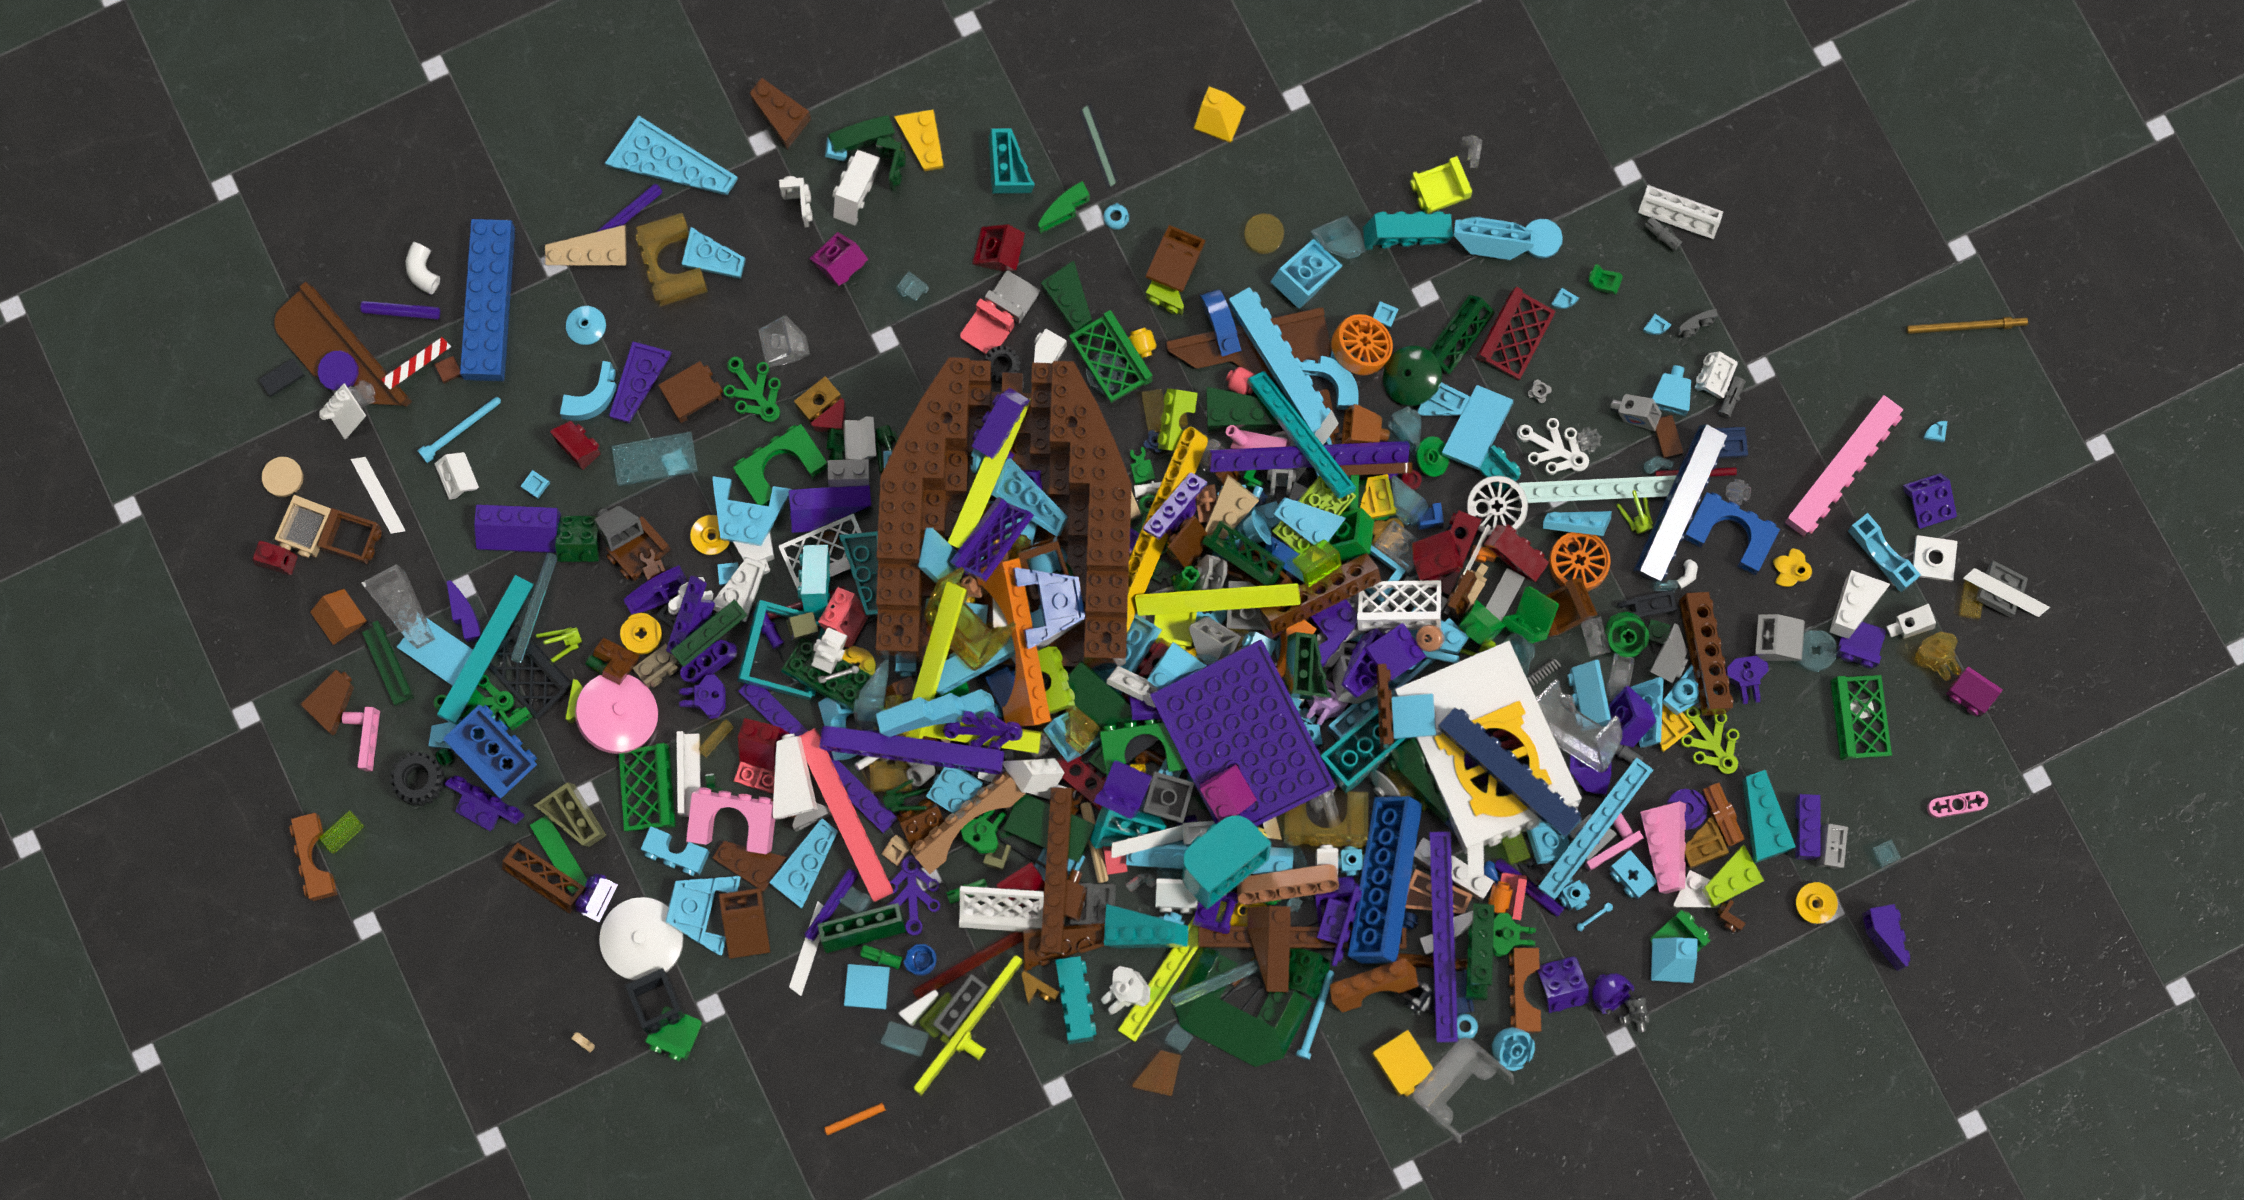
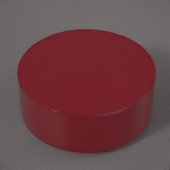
M1412 470V473H1403L1401 478L1402 486L1409 491L1418 489L1422 481L1420 473L1416 470Z

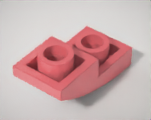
M740 762L733 782L774 794L775 772Z

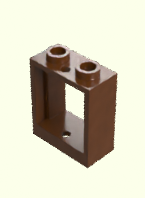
M331 508L317 546L322 551L367 565L368 561L372 560L375 549L373 548L376 541L380 540L382 530L376 522ZM341 520L371 529L362 556L332 547Z
M1057 536L1017 549L1023 569L1028 570L1030 569L1026 559L1056 550L1063 575L1070 576ZM1034 584L1028 585L1033 600L1037 598L1040 600L1038 588H1035Z

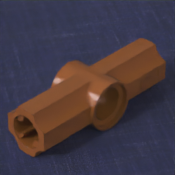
M1720 783L1703 789V794L1711 809L1710 815L1714 818L1717 827H1719L1727 847L1745 840L1736 821L1735 810L1731 803H1728Z

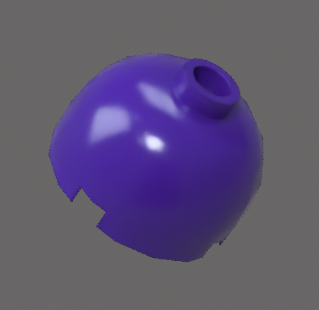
M1617 973L1602 974L1595 980L1596 984L1592 991V997L1601 1013L1607 1014L1605 1010L1610 1008L1614 1011L1625 1003V999L1630 997L1628 992L1630 989L1634 991V986L1623 975Z

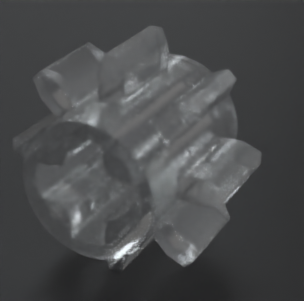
M1589 427L1583 428V432L1577 433L1578 439L1576 444L1581 447V451L1588 449L1590 453L1594 452L1595 448L1601 446L1600 438L1602 436L1599 435L1596 428L1590 430Z
M1735 479V482H1730L1726 487V497L1729 498V501L1742 505V502L1749 500L1751 488L1748 486V483H1744V480Z

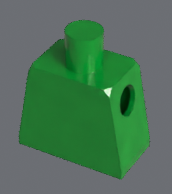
M1478 600L1464 613L1459 627L1466 635L1479 645L1492 641L1506 626Z

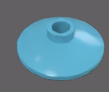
M591 306L576 308L569 314L566 320L568 336L574 342L581 345L596 343L602 338L606 330V321L603 314ZM583 321H588L587 326L581 325Z

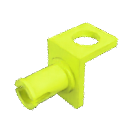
M967 1032L957 1046L956 1051L960 1053L965 1050L979 1060L986 1049L971 1040L972 1035L970 1032ZM944 1034L942 1035L941 1040L947 1044L950 1041L949 1038Z

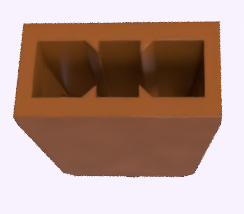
M1353 404L1345 410L1342 444L1377 443L1380 440L1386 442L1389 439L1390 431L1381 428L1382 417L1357 404Z

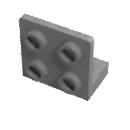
M1006 271L993 292L988 291L985 301L989 300L994 303L996 309L1001 312L1004 310L1013 316L1012 319L1020 324L1040 294V290L1010 271Z

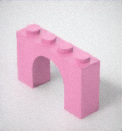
M699 788V790L692 793L686 842L705 845L712 841L714 819L717 812L721 808L732 807L742 812L748 821L749 832L746 851L762 854L772 851L775 819H773V801H771V798L759 797V799H753L748 794L734 796L729 791L715 793L711 792L709 788Z

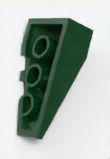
M1416 737L1412 738L1391 752L1390 760H1388L1389 766L1393 772L1396 771L1401 780L1443 822H1447L1450 815L1439 790H1434L1435 779L1433 774L1426 770L1425 763L1427 760Z

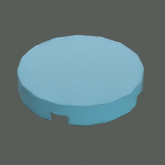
M1538 219L1527 225L1526 229L1535 232L1534 246L1527 250L1530 255L1535 258L1545 259L1558 252L1562 244V233L1554 222L1548 219Z

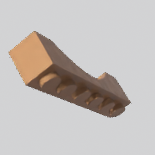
M1006 770L1001 774H997L989 785L980 788L977 795L971 800L965 801L958 811L948 815L945 822L939 827H934L926 838L917 841L910 851L925 870L931 874L946 861L952 841L969 821L987 811L1009 808L1023 797L1025 793L1021 792Z

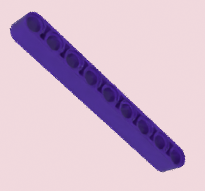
M832 726L822 727L819 744L820 749L989 774L1002 773L1005 754L1003 751L896 735L888 737L881 733Z

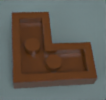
M1469 570L1466 571L1465 575L1462 574L1460 576L1455 593L1452 592L1447 601L1453 617L1461 620L1470 604L1468 595L1477 580L1475 573Z
M605 638L600 641L593 652V656L608 662V665L603 670L602 677L618 685L623 682L638 662L640 656Z

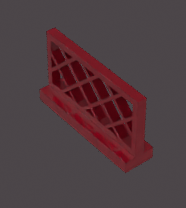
M1516 286L1508 295L1475 359L1481 362L1485 361L1519 381L1556 311L1522 292V289ZM1522 299L1529 302L1531 310L1521 312L1519 304ZM1543 310L1549 315L1545 321L1539 322L1536 311ZM1532 313L1535 323L1526 326L1523 315ZM1519 316L1522 327L1512 329L1511 319ZM1536 326L1538 336L1530 339L1527 328ZM1523 330L1526 340L1517 343L1514 332ZM1510 333L1513 344L1503 346L1502 336ZM1527 343L1529 353L1528 355L1521 356L1518 345ZM1514 347L1517 358L1508 360L1505 349ZM1501 350L1504 361L1498 363L1492 360L1493 353ZM1519 361L1520 370L1518 374L1511 370L1509 362Z

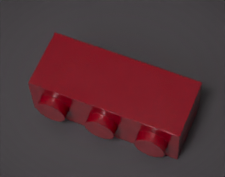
M1497 525L1484 545L1515 572L1525 577L1526 581L1536 582L1549 564L1544 558L1545 555L1538 549H1533L1530 546L1531 543L1526 538L1519 537L1516 534L1517 531L1512 526Z

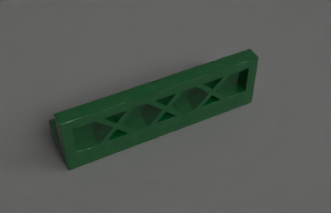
M1469 294L1429 349L1437 357L1441 369L1448 375H1450L1495 313L1482 297ZM1484 308L1487 313L1482 319H1479V312ZM1474 323V330L1468 335V327ZM1462 339V347L1460 350H1456V343ZM1447 355H1451V362L1446 366L1443 361Z
M1219 521L1213 534L1205 536L1202 542L1264 585L1275 584L1285 565L1284 561L1224 521ZM1222 528L1228 531L1229 540L1224 541L1218 537ZM1235 540H1242L1245 550L1239 551L1236 548ZM1257 550L1261 561L1255 562L1252 559L1251 551ZM1272 560L1278 564L1274 573L1268 570L1267 561Z
M733 599L670 651L681 665L685 667L744 619L747 613Z
M377 620L372 623L374 627L362 633L393 704L397 706L413 699L414 696L382 624Z

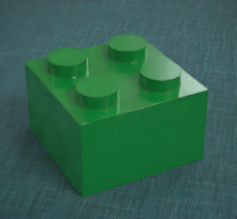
M1362 508L1341 513L1340 516L1346 519L1325 545L1323 551L1335 563L1357 558L1366 553L1369 555L1374 519Z

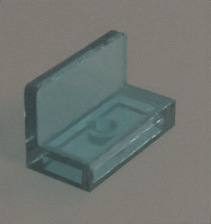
M889 1022L881 1044L922 1058L929 1034L895 1022Z

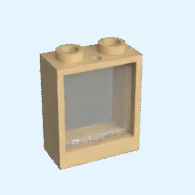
M294 495L275 540L279 543L280 547H284L289 551L292 548L297 550V554L309 558V556H313L316 558L320 550L317 545L331 508Z

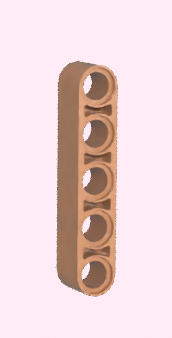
M1325 864L1248 876L1237 885L1238 901L1241 904L1247 905L1333 892L1339 887L1337 868L1334 865Z

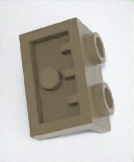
M666 644L633 667L634 671L648 688L651 686L654 688L659 685L663 677L667 674H674L679 669L678 666L681 665L674 655L666 651Z

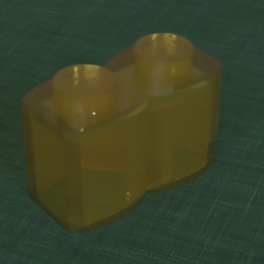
M886 761L874 762V765H870V791L886 792V790L893 789L907 781L906 772L911 766L904 761H895V764L887 765ZM910 783L897 792L912 791V784Z

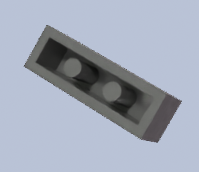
M971 974L933 1023V1026L950 1039L987 991L988 986Z

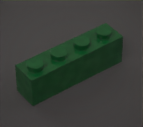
M898 903L818 924L821 942L826 953L906 932L903 915Z

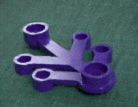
M965 711L962 716V722L967 725L974 724L977 727H961L959 722L945 723L943 729L945 736L950 739L956 738L958 735H980L975 740L969 742L968 746L981 747L993 736H1000L996 741L989 743L988 749L1000 750L1001 746L1009 740H1019L1023 734L1022 728L1018 723L1008 722L1006 724L992 712H985L981 720L973 712Z
M909 855L902 860V870L892 881H889L890 884L896 886L892 894L898 891V885L907 876L908 885L887 906L896 903L901 906L909 897L910 920L906 923V931L912 936H917L923 929L922 923L918 920L917 897L934 913L939 911L940 903L938 900L932 899L916 884V876L927 884V888L931 892H936L939 889V882L928 876L921 869L922 865L913 855ZM909 863L915 864V868L912 870L908 869L907 866ZM931 882L937 883V887L935 889H931L929 887V884ZM936 902L938 904V907L936 909H931V903ZM917 924L918 930L912 931L910 929L911 925Z

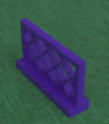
M997 497L950 563L966 576L969 574L987 581L1034 515L1030 511L1009 504L1003 498ZM1023 517V519L1017 523V519ZM1012 522V526L1005 529V525ZM1012 533L1009 538L1005 539L1006 535ZM1000 539L999 543L993 545V541ZM999 550L998 553L993 556V552ZM988 555V559L981 562V558ZM987 566L985 571L981 573V569Z

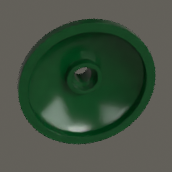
M1406 346L1397 350L1390 356L1383 370V384L1386 392L1393 400L1407 406H1417L1430 400L1438 391L1442 380V369L1437 357L1431 351L1420 346ZM1411 370V375L1406 377V372Z

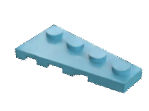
M1011 458L1006 460L991 495L996 498H1003L1009 504L1030 511L1034 515L1031 519L1033 522L1055 536L1061 535L1068 517Z

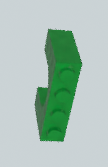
M801 424L791 426L783 436L774 437L770 440L769 445L764 448H757L752 452V456L747 459L742 458L735 463L736 466L733 467L734 472L756 505L769 506L772 489L764 478V469L768 461L779 454L795 456L800 460L811 478L828 469L827 461Z
M1156 719L1144 720V724L1136 725V721L1124 723V727L1116 728V725L1103 726L1104 730H1099L1106 779L1115 760L1126 764V746L1132 738L1140 734H1151L1161 740L1169 772L1187 769L1163 721L1157 722Z

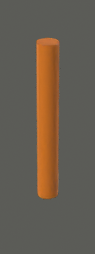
M883 1103L825 1127L827 1135H830L886 1111Z

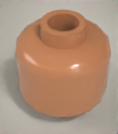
M1436 625L1423 626L1416 634L1417 645L1422 650L1428 652L1440 649L1445 639L1443 631Z

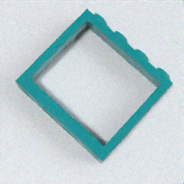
M760 600L755 609L737 681L809 700L812 696H815L816 691L806 685L804 691L749 676L765 612L788 618L805 614L803 611ZM815 619L816 625L820 626L817 640H821L826 631L819 624V619Z

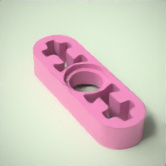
M1980 791L1936 798L1928 804L1927 811L1933 818L1976 812L1987 806L1988 798L1986 794ZM1976 796L1983 801L1979 806L1977 803L1968 805V801H1973L1976 799ZM1959 799L1962 801L1963 808L1955 810L1952 806L1953 800ZM1936 803L1938 806H1945L1947 804V808L1940 810L1939 813L1937 810L1932 809Z

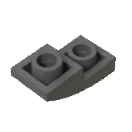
M1708 310L1690 318L1679 327L1677 336H1683L1684 338L1692 337L1698 332L1700 324L1703 327L1712 325L1718 317L1717 310Z

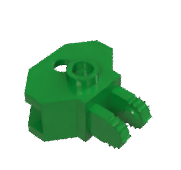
M995 809L985 812L978 819L969 821L961 829L964 842L980 854L994 853L999 847L996 837L997 828L1006 816L1003 812L997 816L993 824L987 820L994 813ZM975 838H980L978 842L974 841Z
M1499 913L1494 919V955L1496 957H1505L1513 947L1535 946V941L1529 939L1520 940V933L1533 934L1536 932V928L1520 927V924H1516L1508 913ZM1495 932H1499L1501 937H1497Z

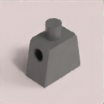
M616 506L609 511L601 509L598 512V517L595 519L599 534L611 552L644 533L639 517L621 506Z

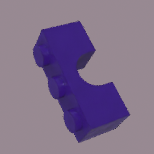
M1799 794L1795 798V818L1798 819L1795 859L1817 860L1820 857L1821 795Z

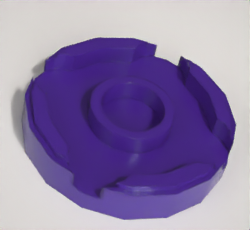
M333 351L326 354L318 366L320 382L325 387L334 391H338L344 383L349 388L356 382L359 367L355 359L343 351Z
M1680 789L1673 793L1667 801V805L1679 801L1686 804V830H1692L1700 826L1707 816V802L1704 797L1692 789Z

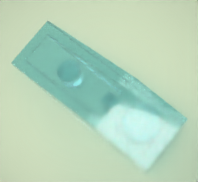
M889 660L882 662L860 691L859 700L855 699L854 712H858L857 720L878 722L876 714L884 711Z

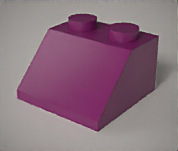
M839 232L809 258L830 281L838 286L847 282L849 277L856 270L862 268L868 260L854 241Z
M1967 667L1958 675L1946 694L1950 696L1949 699L1955 704L1965 706L1966 710L1973 716L1978 715L1981 717L1990 708L2003 689L1970 667Z
M1236 764L1200 784V790L1219 822L1227 817L1237 816L1257 801Z

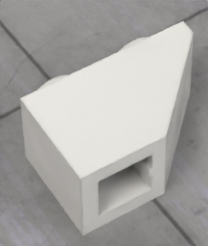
M1333 845L1320 846V849H1317L1315 853V866L1331 864L1337 868L1338 873V848H1333Z

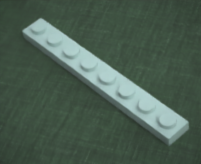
M1676 476L1527 482L1518 484L1523 488L1528 503L1634 498L1633 490L1636 491L1638 498L1666 497Z

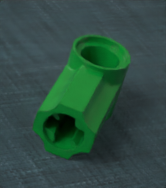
M1186 566L1180 574L1171 577L1174 592L1193 591L1192 587L1200 577L1199 571L1192 566Z

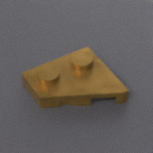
M1710 817L1705 825L1686 844L1685 859L1690 869L1729 853L1713 817Z

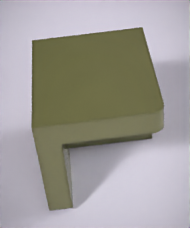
M813 612L790 617L786 621L791 640L815 635L818 632Z
M998 844L999 847L994 853H988L985 856L983 864L984 866L1004 872L1011 846Z

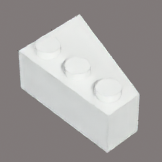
M857 150L854 157H850L847 165L848 170L847 172L843 171L840 178L841 184L836 186L832 197L835 198L833 218L856 225L859 208L863 209L865 204L863 200L867 191L870 192L879 170V157Z
M1851 570L1845 580L1829 632L1849 639L1883 596L1890 584Z

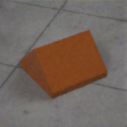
M345 589L323 596L310 612L333 645L367 622Z

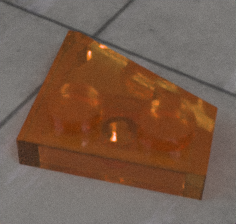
M1160 1051L1133 1083L1132 1088L1172 1097L1181 1055Z

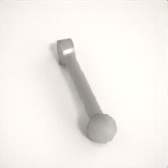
M853 666L849 670L828 676L818 677V682L824 683L829 679L850 673L857 674L859 668L858 666Z

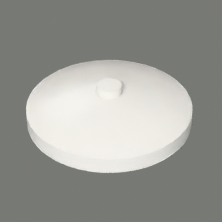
M633 898L617 905L607 915L600 931V949L603 958L613 971L624 978L635 981L661 968L668 972L675 965L682 951L683 933L665 922L668 906L651 898Z

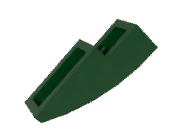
M889 115L845 127L829 134L828 137L835 154L870 147L872 143L878 141V138H892L895 131Z

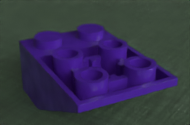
M1895 904L1871 908L1864 912L1862 916L1868 937L1897 971L1909 966L1910 955L1909 951L1905 950L1904 947L1905 933L1903 929H1900L1899 921H1901L1899 909L1895 908Z

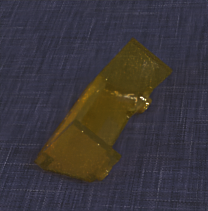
M963 567L937 581L924 611L925 619L932 628L946 582H952L966 589L959 582L965 570ZM966 589L950 648L971 670L977 671L1008 643L1016 624L1012 622L1003 628L998 626L990 630L966 604L968 599V591Z

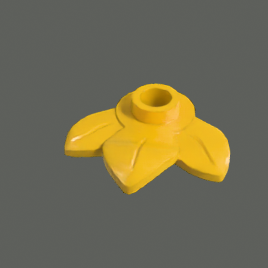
M1792 548L1789 556H1779L1773 560L1775 568L1780 572L1775 582L1780 586H1793L1798 581L1808 580L1812 575L1811 566L1805 561V555L1798 549ZM1804 568L1805 572L1800 574L1798 570Z

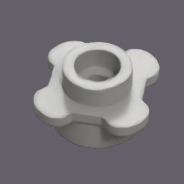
M1535 380L1533 388L1528 391V396L1537 399L1539 403H1544L1547 394L1551 393L1552 389L1540 380Z

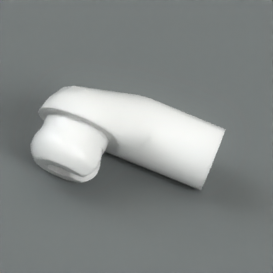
M1690 559L1686 560L1683 564L1685 575L1675 581L1680 589H1683L1696 579L1698 566L1696 562Z

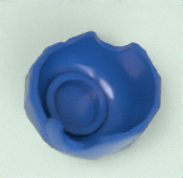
M917 944L907 951L904 965L909 972L915 975H927L934 969L937 955L930 946Z

